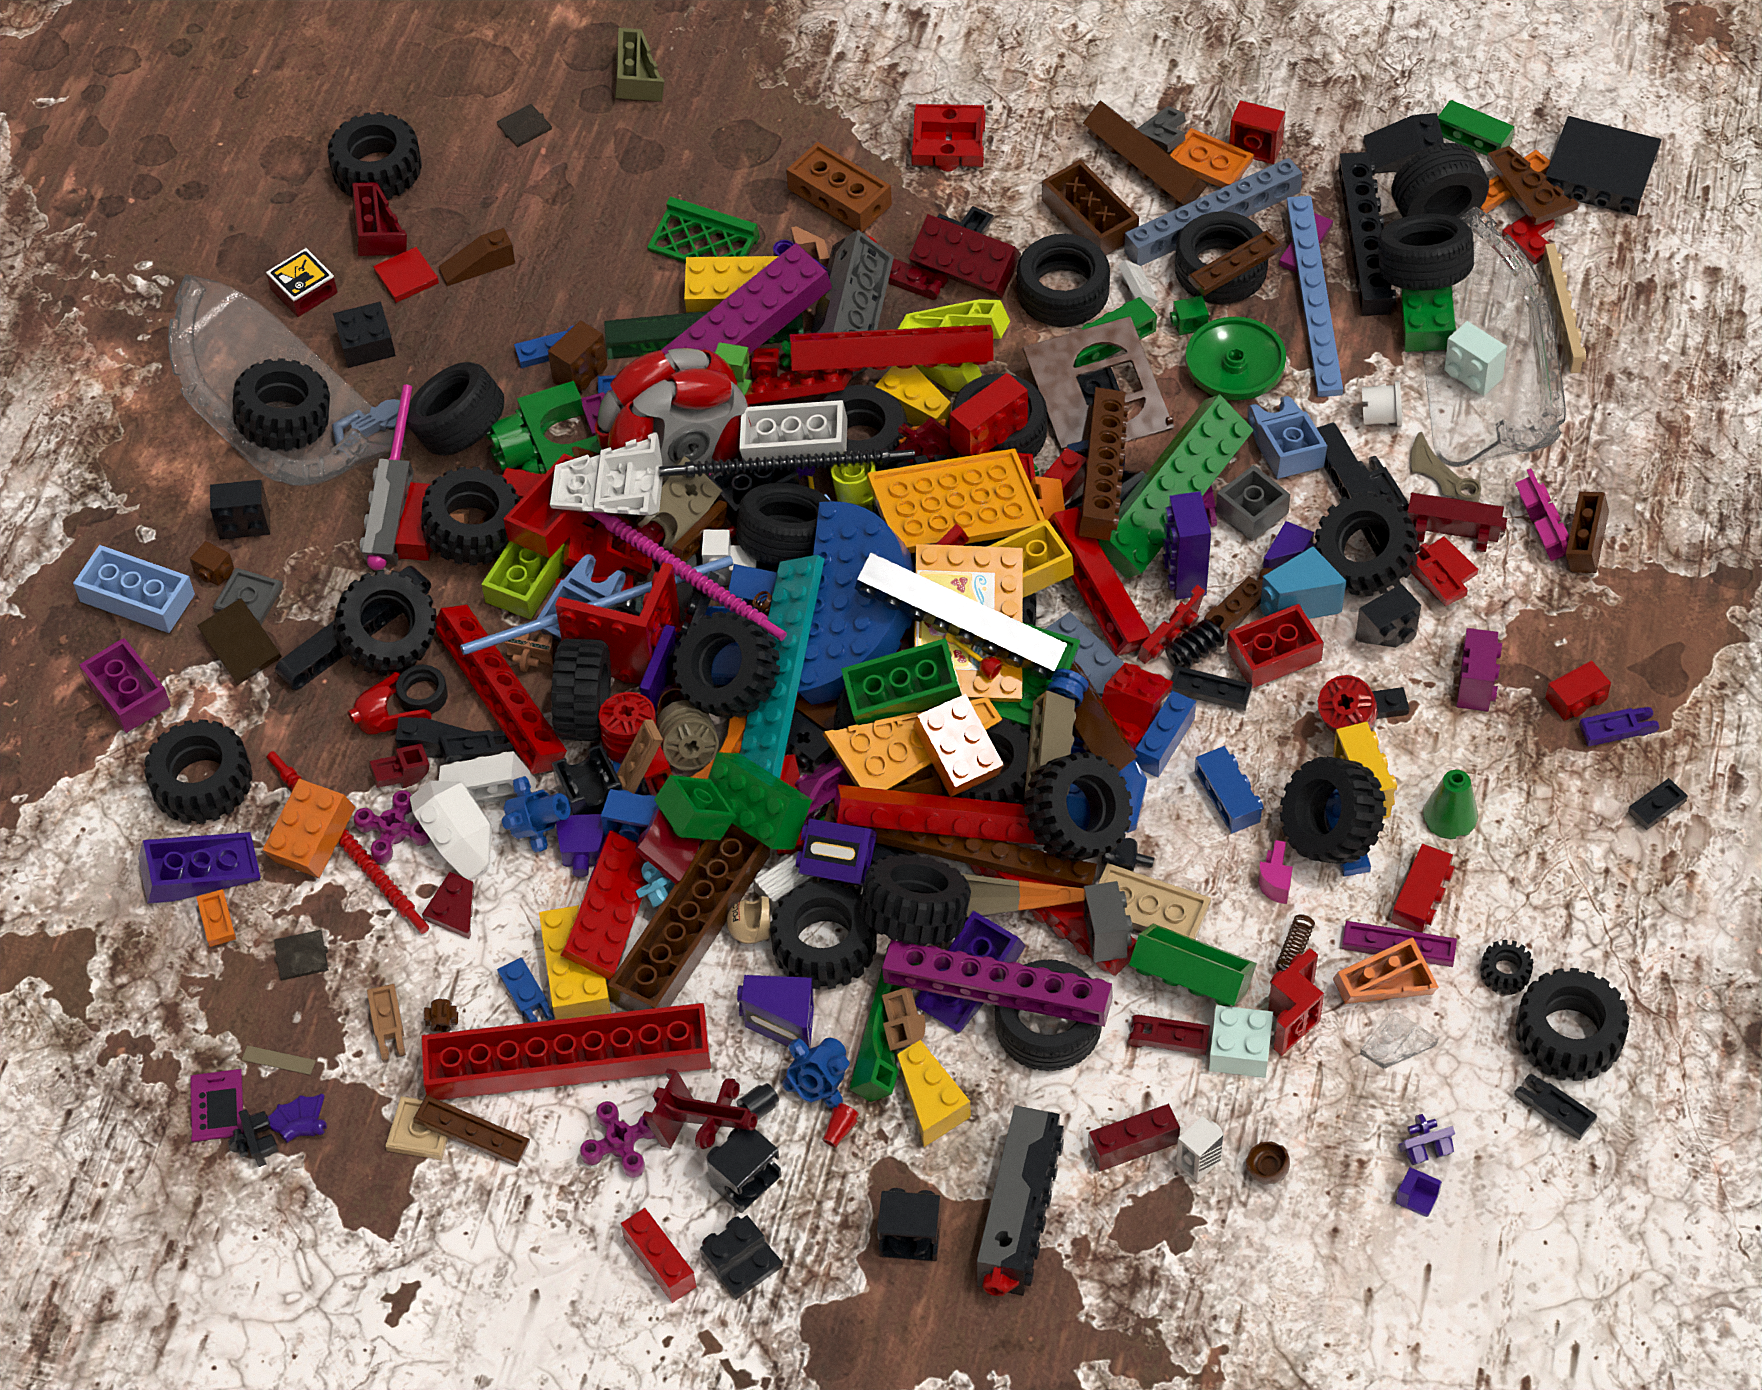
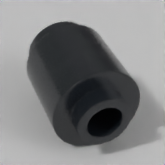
M765 1083L764 1085H757L739 1098L736 1103L737 1107L747 1108L751 1113L757 1114L759 1120L776 1107L775 1104L779 1102V1097L770 1084Z

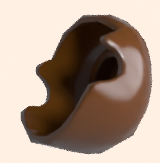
M1272 1141L1260 1142L1251 1148L1246 1158L1247 1170L1254 1180L1264 1185L1276 1184L1288 1174L1290 1157L1283 1145Z

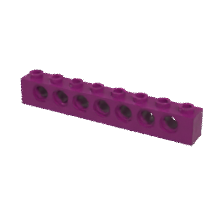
M890 941L882 967L884 983L1103 1027L1106 1025L1113 999L1112 983L1106 982L1103 979H1088L1079 977L1074 973L1063 974L1053 972L1044 967H1027L1018 962L1007 963L997 961L988 956L977 957L962 951L951 952L941 950L936 946L926 947L913 943L910 945L903 943V941ZM913 963H921V964H919V965H917V966H912V965H911V964H913ZM941 968H947L946 971H938ZM967 974H976L971 977L965 976ZM996 979H1002V980H1003V981H1001V982H994V980H996ZM1025 984L1031 985L1027 988L1020 987ZM1051 990H1057V991H1058V992H1056V993H1049V991H1051ZM1080 995L1086 996V998L1079 999L1076 997Z

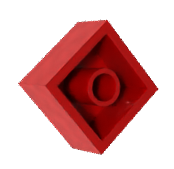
M1239 100L1231 119L1229 144L1254 154V160L1274 165L1283 145L1286 111Z

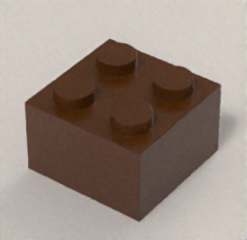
M581 320L548 350L553 383L561 385L574 381L579 393L586 389L590 382L598 374H602L608 366L603 333Z

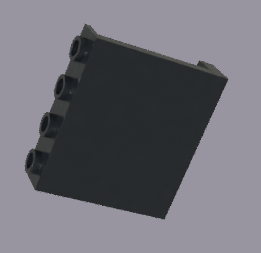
M1568 116L1547 170L1546 180L1554 187L1558 185L1564 190V195L1570 200L1573 198L1577 202L1637 216L1654 162L1658 158L1662 139Z

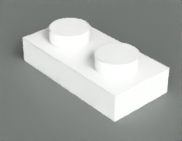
M1124 260L1118 267L1123 274V281L1132 292V298L1141 297L1148 306L1153 307L1158 302V299L1141 266Z

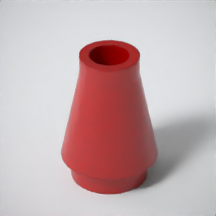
M839 1103L837 1108L834 1107L822 1140L826 1144L837 1148L842 1139L858 1123L857 1117L859 1113L852 1107Z

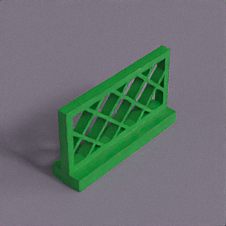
M670 196L666 203L667 210L647 248L650 252L686 263V257H699V255L709 251L713 252L714 257H718L715 249L727 244L731 252L719 257H747L752 245L757 244L760 234L756 223ZM670 218L680 220L682 224L670 230L667 227ZM694 226L702 228L703 232L691 237L687 230ZM685 231L687 238L674 243L671 235ZM716 233L724 235L725 239L713 244L709 236ZM669 237L671 245L663 248L656 246L659 240ZM706 238L709 245L696 250L693 242ZM738 240L746 242L744 247L735 251L731 245L732 242ZM688 244L693 249L692 252L685 255L677 250V248Z

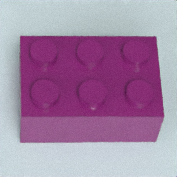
M125 638L79 664L86 684L125 733H128L171 706L164 686Z

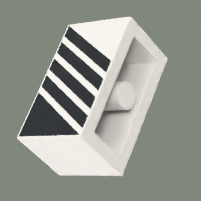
M1201 1116L1178 1138L1176 1165L1197 1183L1221 1161L1224 1137L1221 1128L1215 1122H1209Z

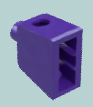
M601 814L569 815L566 820L555 822L563 866L572 867V874L576 877H586L589 874V866H595L605 840Z

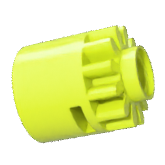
M872 462L869 465L863 463L862 466H859L858 463H855V466L848 464L845 467L844 464H841L840 467L834 465L831 468L838 502L852 503L873 512L875 500L867 482V473L876 472L875 465Z

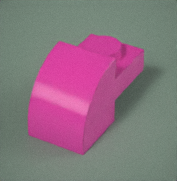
M1275 840L1274 849L1267 852L1266 862L1260 861L1258 883L1266 897L1275 902L1287 904L1293 867L1283 865L1286 842Z

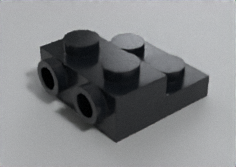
M748 1215L742 1219L739 1216L732 1218L726 1224V1230L719 1235L716 1233L709 1234L702 1241L703 1246L700 1247L701 1258L735 1300L783 1267L781 1259L767 1244L764 1234Z

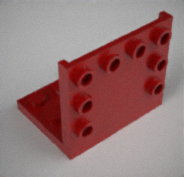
M664 562L659 572L656 571L654 573L650 593L647 592L644 596L643 609L640 616L563 597H558L555 604L561 640L589 639L602 640L607 643L608 650H610L611 677L620 679L625 683L641 684L664 626H674L675 631H677L681 623L674 568L672 564Z

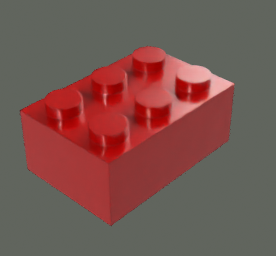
M1005 373L950 412V445L963 457L988 453L991 448L1003 443L1008 436L1017 430H1021L1028 423V390L1010 374Z
M1299 604L1228 632L1227 651L1246 682L1253 684V688L1322 661L1324 642Z

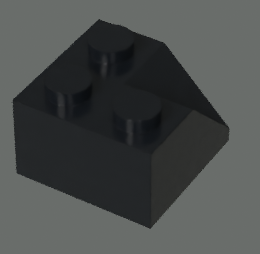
M1403 584L1396 586L1359 608L1355 639L1361 643L1394 648L1403 643L1411 642L1417 635L1421 604Z

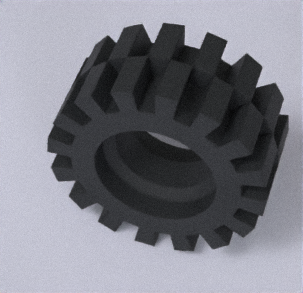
M1502 940L1501 945L1498 941L1493 942V947L1489 945L1483 954L1480 967L1482 980L1485 979L1487 987L1491 984L1493 985L1492 991L1497 992L1499 988L1502 989L1501 994L1506 995L1507 990H1510L1511 994H1516L1517 988L1519 991H1522L1530 981L1534 962L1533 959H1530V951L1525 952L1526 947L1521 944L1519 948L1516 947L1517 941L1512 940L1511 945H1508V940ZM1499 961H1510L1517 966L1518 970L1515 973L1506 974L1496 968V964Z

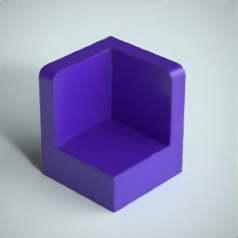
M1409 1167L1398 1190L1396 1204L1428 1217L1440 1194L1442 1181Z

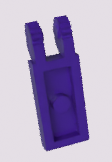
M1650 707L1633 710L1629 708L1582 718L1579 723L1588 747L1639 735H1648L1657 732L1659 729L1657 721L1641 722L1648 720L1654 715Z

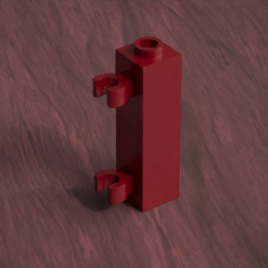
M1411 492L1407 514L1417 531L1418 542H1424L1425 533L1429 531L1477 539L1476 551L1486 552L1488 541L1498 542L1500 532L1505 533L1507 517H1503L1504 506Z

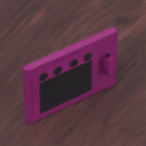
M242 1069L190 1075L191 1141L198 1142L234 1137L233 1131L235 1129H241L242 1134H245L238 1113L244 1110Z

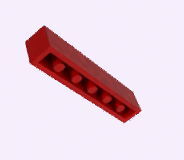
M1076 507L1054 512L1048 521L1073 556L1074 575L1070 577L1115 655L1119 656L1140 650L1141 645L1151 633L1097 539L1079 536L1080 510Z

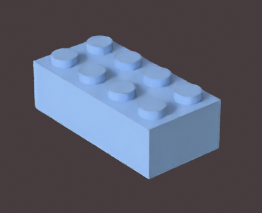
M102 545L98 546L73 583L80 602L170 633L195 595L189 576Z

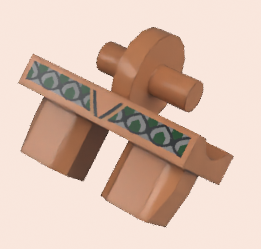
M529 633L504 642L507 646V657L512 658V662L520 663V671L527 672L530 665L536 667L539 664L553 666L555 660L553 654L554 642L551 635L541 634L538 641L535 642L530 641Z

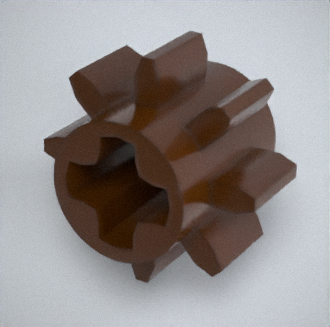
M447 999L433 1000L431 1008L424 1007L425 1026H430V1030L435 1033L449 1032L451 1024L458 1025L457 1006H452V1002Z

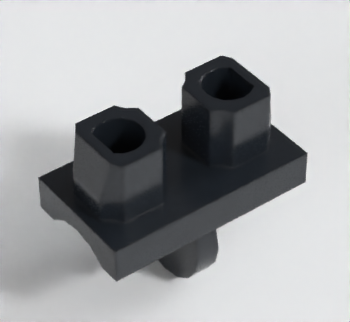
M247 1109L242 1110L238 1113L245 1134H242L241 1129H235L233 1131L234 1137L228 1141V1148L231 1152H239L240 1157H246L248 1155L247 1149H250L251 1155L256 1159L258 1167L267 1165L265 1157L279 1151L272 1134L262 1138L258 1137V1133L271 1129L269 1118L265 1111L250 1115Z

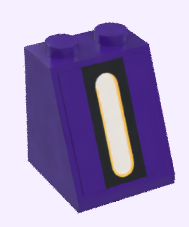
M809 819L808 824L803 825L801 840L805 842L803 852L799 851L796 858V867L799 868L798 873L864 886L866 871L871 866L877 832L862 827Z
M744 975L743 986L738 985L737 1002H739V1016H744L745 1027L787 1047L791 1041L800 1038L811 1049L814 1017L812 978Z

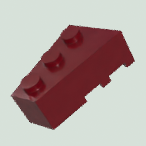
M375 182L353 183L352 204L358 256L399 255L407 251V233L400 227L398 218L389 208V202L379 185Z

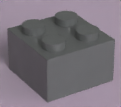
M1252 465L1217 492L1216 512L1253 541L1289 513L1290 494L1255 465Z
M1117 881L1084 886L1083 917L1094 963L1127 958V948L1132 946L1130 934L1133 931L1130 915L1125 913V908H1127L1126 895L1124 891L1119 890Z

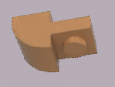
M903 988L882 995L889 1021L883 1023L890 1051L910 1046L920 1039L922 1040L926 1028L924 1014L918 1015L912 989Z

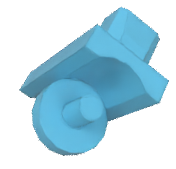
M647 861L643 864L642 875L649 883L636 890L639 898L647 895L654 908L664 902L675 883L669 878L664 877L657 868Z

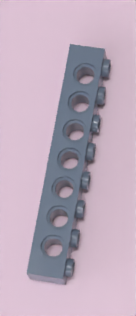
M1290 158L1284 159L1125 232L1124 252L1134 264L1139 266L1145 265L1175 251L1177 237L1184 226L1203 214L1226 211L1248 217L1287 199V197L1300 193L1302 172Z

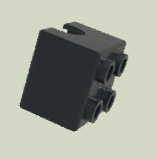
M602 744L589 748L587 758L578 764H568L566 758L551 763L555 784L559 792L564 794L569 800L571 807L570 815L602 814L610 789L622 790L620 780Z
M734 1128L728 1135L727 1141L721 1147L715 1146L706 1157L711 1187L737 1211L743 1213L782 1176L781 1168L772 1160L774 1157L777 1160L779 1159L778 1148L756 1129L751 1131Z
M891 1188L889 1191H882L877 1227L878 1239H880L879 1257L937 1261L941 1229L940 1195H935L934 1192L929 1190L908 1193L901 1188Z

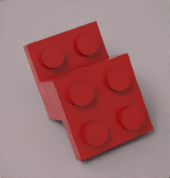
M608 513L609 516L618 517L627 526L630 525L632 529H635L637 526L636 523L614 513ZM601 522L594 529L581 524L565 541L563 564L574 568L585 555L590 554L596 559L592 574L594 577L611 576L617 570H621L623 566L647 575L652 570V558L637 550L636 547H632L631 543H626L620 536H616L615 533L608 531Z
M1125 662L1105 684L1102 701L1135 751L1157 716L1161 702L1172 690L1173 681L1166 679L1160 674H1153L1143 670L1138 665Z
M1311 948L1303 954H1297L1290 962L1289 967L1283 972L1278 971L1270 981L1268 1011H1272L1273 1015L1277 1018L1274 1050L1281 1056L1321 1020L1324 993L1314 985L1318 954Z

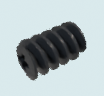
M1202 620L1197 626H1193L1189 631H1185L1181 636L1175 638L1173 642H1169L1165 646V652L1174 667L1177 665L1190 669L1193 667L1192 661L1198 664L1201 661V657L1206 658L1209 656L1208 650L1214 653L1217 650V646L1223 647L1225 640L1219 628L1212 621Z

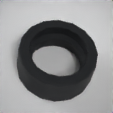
M415 665L404 670L398 677L396 692L399 704L404 711L410 712L425 709L433 714L439 711L446 703L448 697L445 677L439 669L430 665ZM428 681L437 685L436 692L426 699L418 700L407 696V690L417 682Z

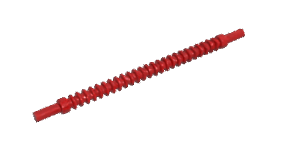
M271 751L266 758L280 773V779L287 784L288 788H292L291 790L293 791L298 779H302L301 776L297 774L293 767H288L275 751ZM344 829L338 841L340 847L344 848V852L348 853V856L353 858V862L357 863V866L361 868L362 872L366 873V876L370 878L372 883H375V887L379 888L381 893H384V897L388 898L390 903H393V907L397 908V912L402 917H407L421 934L426 933L429 930V925L415 911V905L412 901L407 900L408 898L406 895H403V891L398 890L399 888L397 885H394L393 880H389V876L380 868V865L376 864L371 855L367 854L362 845L358 844V840L354 839L349 830Z

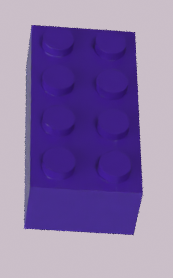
M1201 491L1170 495L1169 506L1165 507L1167 521L1164 523L1166 538H1163L1165 554H1162L1163 567L1169 570V575H1167L1169 590H1174L1176 600L1191 598V591L1198 584L1205 590L1204 596H1206L1211 530Z

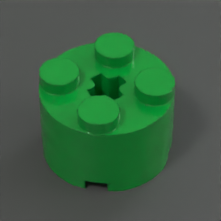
M518 413L499 419L485 435L487 440L492 442L493 447L490 448V453L494 462H498L501 471H505L506 468L513 469L523 465L525 462L533 460L535 456L528 431L525 432L523 427L520 428V425L524 423Z

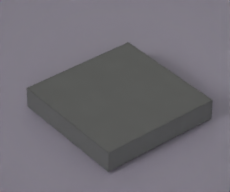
M235 568L213 606L214 612L217 613L242 598L259 624L262 625L280 594L283 583L273 578Z

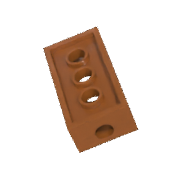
M818 141L786 169L787 184L790 191L856 231L863 232L892 205L891 185Z

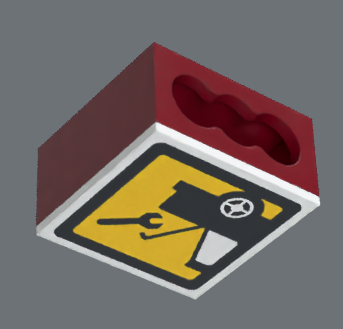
M307 248L266 272L271 291L297 317H300L338 293L334 275Z

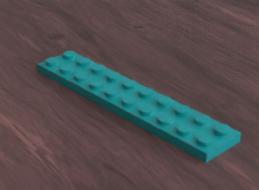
M819 555L782 561L779 564L768 620L787 632V635L783 641L778 640L769 633L768 635L773 637L776 643V647L773 649L779 651L780 659L776 661V665L780 666L779 675L775 674L774 681L777 682L775 688H770L768 692L770 697L766 702L760 701L758 703L760 707L757 710L748 712L741 744V755L779 779L825 560Z

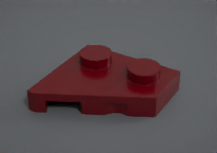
M449 872L423 911V920L469 939L471 937L472 900L474 899L475 888L473 881Z

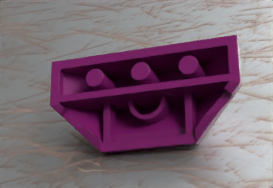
M835 759L827 765L822 763L814 770L813 774L810 776L805 774L796 781V789L812 799L804 824H807L809 819H815L825 813L829 803L835 802L837 785L856 786L839 759Z

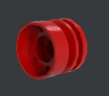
M1351 675L1336 676L1329 680L1320 690L1318 697L1319 713L1326 727L1333 734L1336 735V729L1368 722L1370 729L1375 724L1378 714L1377 702L1369 685L1359 677ZM1348 699L1350 709L1345 710L1343 700Z
M623 692L611 696L601 705L598 715L601 742L607 756L611 760L622 764L644 720H653L656 725L653 703L646 696L634 692Z

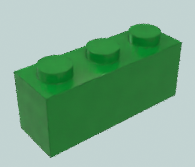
M1451 99L1438 116L1443 138L1467 146L1483 155L1488 156V153L1510 146L1512 143L1515 126Z

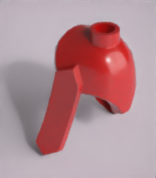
M394 672L382 682L365 690L356 699L353 708L347 711L351 722L354 725L358 724L359 728L367 734H378L397 729L399 717L431 719V712L424 709L388 715L387 701L393 693H396V683L401 675L400 672Z

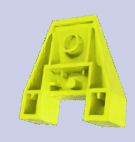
M978 299L906 314L898 329L991 325L993 339H1001L1010 323V319L1001 300ZM973 362L963 363L960 366H949L947 363L937 364L936 367L931 368L915 365L924 375L954 392H959L969 382L982 376L978 365L973 364Z

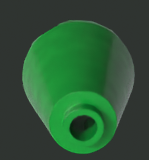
M1462 770L1448 771L1425 803L1423 818L1428 824V829L1435 835L1446 839H1456L1457 836L1469 835L1476 827L1478 810L1471 779Z

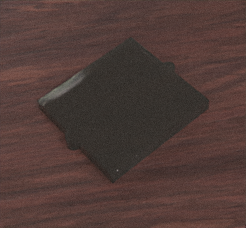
M532 104L497 121V125L504 132L505 137L509 138L517 148L552 130V126L544 118V114L539 113Z
M322 929L274 940L277 956L274 960L278 964L281 981L329 971L326 956L328 948L324 944Z

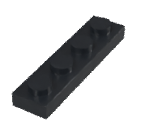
M710 571L705 576L708 577V580L712 579L714 583H717L720 575ZM696 586L693 587V591H695L693 599L689 600L684 610L687 613L686 618L677 628L676 635H678V639L668 652L670 660L667 668L672 671L673 663L677 661V657L674 656L676 648L679 649L681 645L680 638L683 634L687 635L689 633V626L693 623H700L699 619L705 616L711 600L707 594L702 593V590H697Z

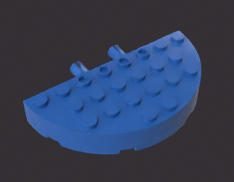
M819 502L813 555H819L825 560L798 687V693L811 705L839 698L845 686L841 668L896 653L902 644L900 640L905 630L910 629L913 621L907 613L900 610H891L884 606L883 602L874 598H865L855 590L857 579L870 552L914 573L915 566L904 542L879 516L864 507L846 502Z

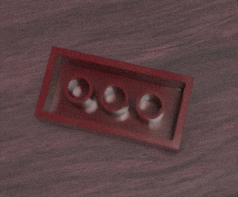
M927 214L908 259L917 267L933 273H942L951 280L1003 298L1021 253L1013 245Z

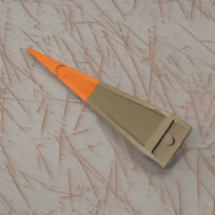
M960 873L965 876L971 888L966 919L969 918L973 910L982 916L1084 901V888Z

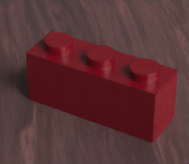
M1168 1103L1090 1131L1088 1134V1149L1100 1172L1178 1144L1180 1126Z

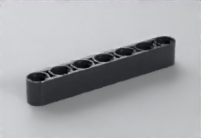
M1332 422L1317 427V430L1327 444L1324 468L1341 497L1346 496L1347 499L1353 498V493L1361 492L1363 496H1367L1368 491L1376 492L1338 426ZM1378 526L1362 528L1361 531L1376 557L1379 556L1389 542L1390 534L1388 530Z
M408 566L399 572V577L405 578L406 575L414 578L412 582L414 585L417 586L420 583L425 588L424 595L430 591L431 582L414 566ZM373 604L363 610L360 622L367 634L372 636L403 612L390 604ZM333 621L277 663L275 673L293 690L302 688L344 657L340 651L341 644H336L334 637L336 630L333 629Z

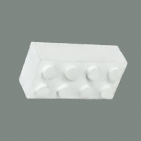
M843 400L747 407L745 413L741 415L740 452L745 461H748L750 457L753 460H756V457L763 460L764 456L767 459H770L771 456L777 459L779 455L782 458H785L786 455L792 458L794 454L796 457H799L800 454L807 457L808 453L811 456H814L815 453L821 456L823 452L825 455H828L829 452L836 455L837 451L843 454L847 448V415Z

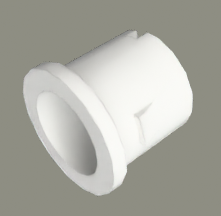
M1395 381V385H1386L1385 383L1380 386L1362 387L1363 405H1368V407H1363L1364 425L1397 423V426H1402L1400 381Z

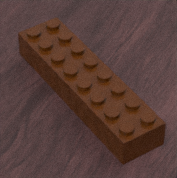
M731 823L721 840H705L680 882L674 885L607 984L610 1002L629 1011L670 1007L727 922V916L731 907L741 901L756 875L770 857V847Z

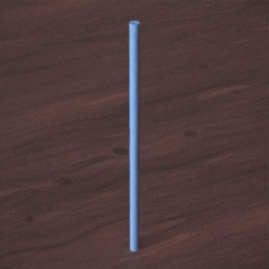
M729 555L693 568L697 572L706 575L710 571L714 572L732 566L733 559ZM675 575L676 584L685 582V579ZM652 581L588 602L587 604L607 608L643 596L647 592L650 593ZM557 613L460 645L463 655L556 625L558 624Z

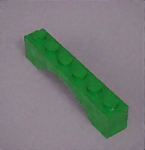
M913 963V964H911V965H912V966H917V965H919V964H921V963ZM882 969L849 1088L869 1102L892 1095L898 1073L894 1050L890 1051L883 1023L889 1021L882 995L908 988L884 983Z

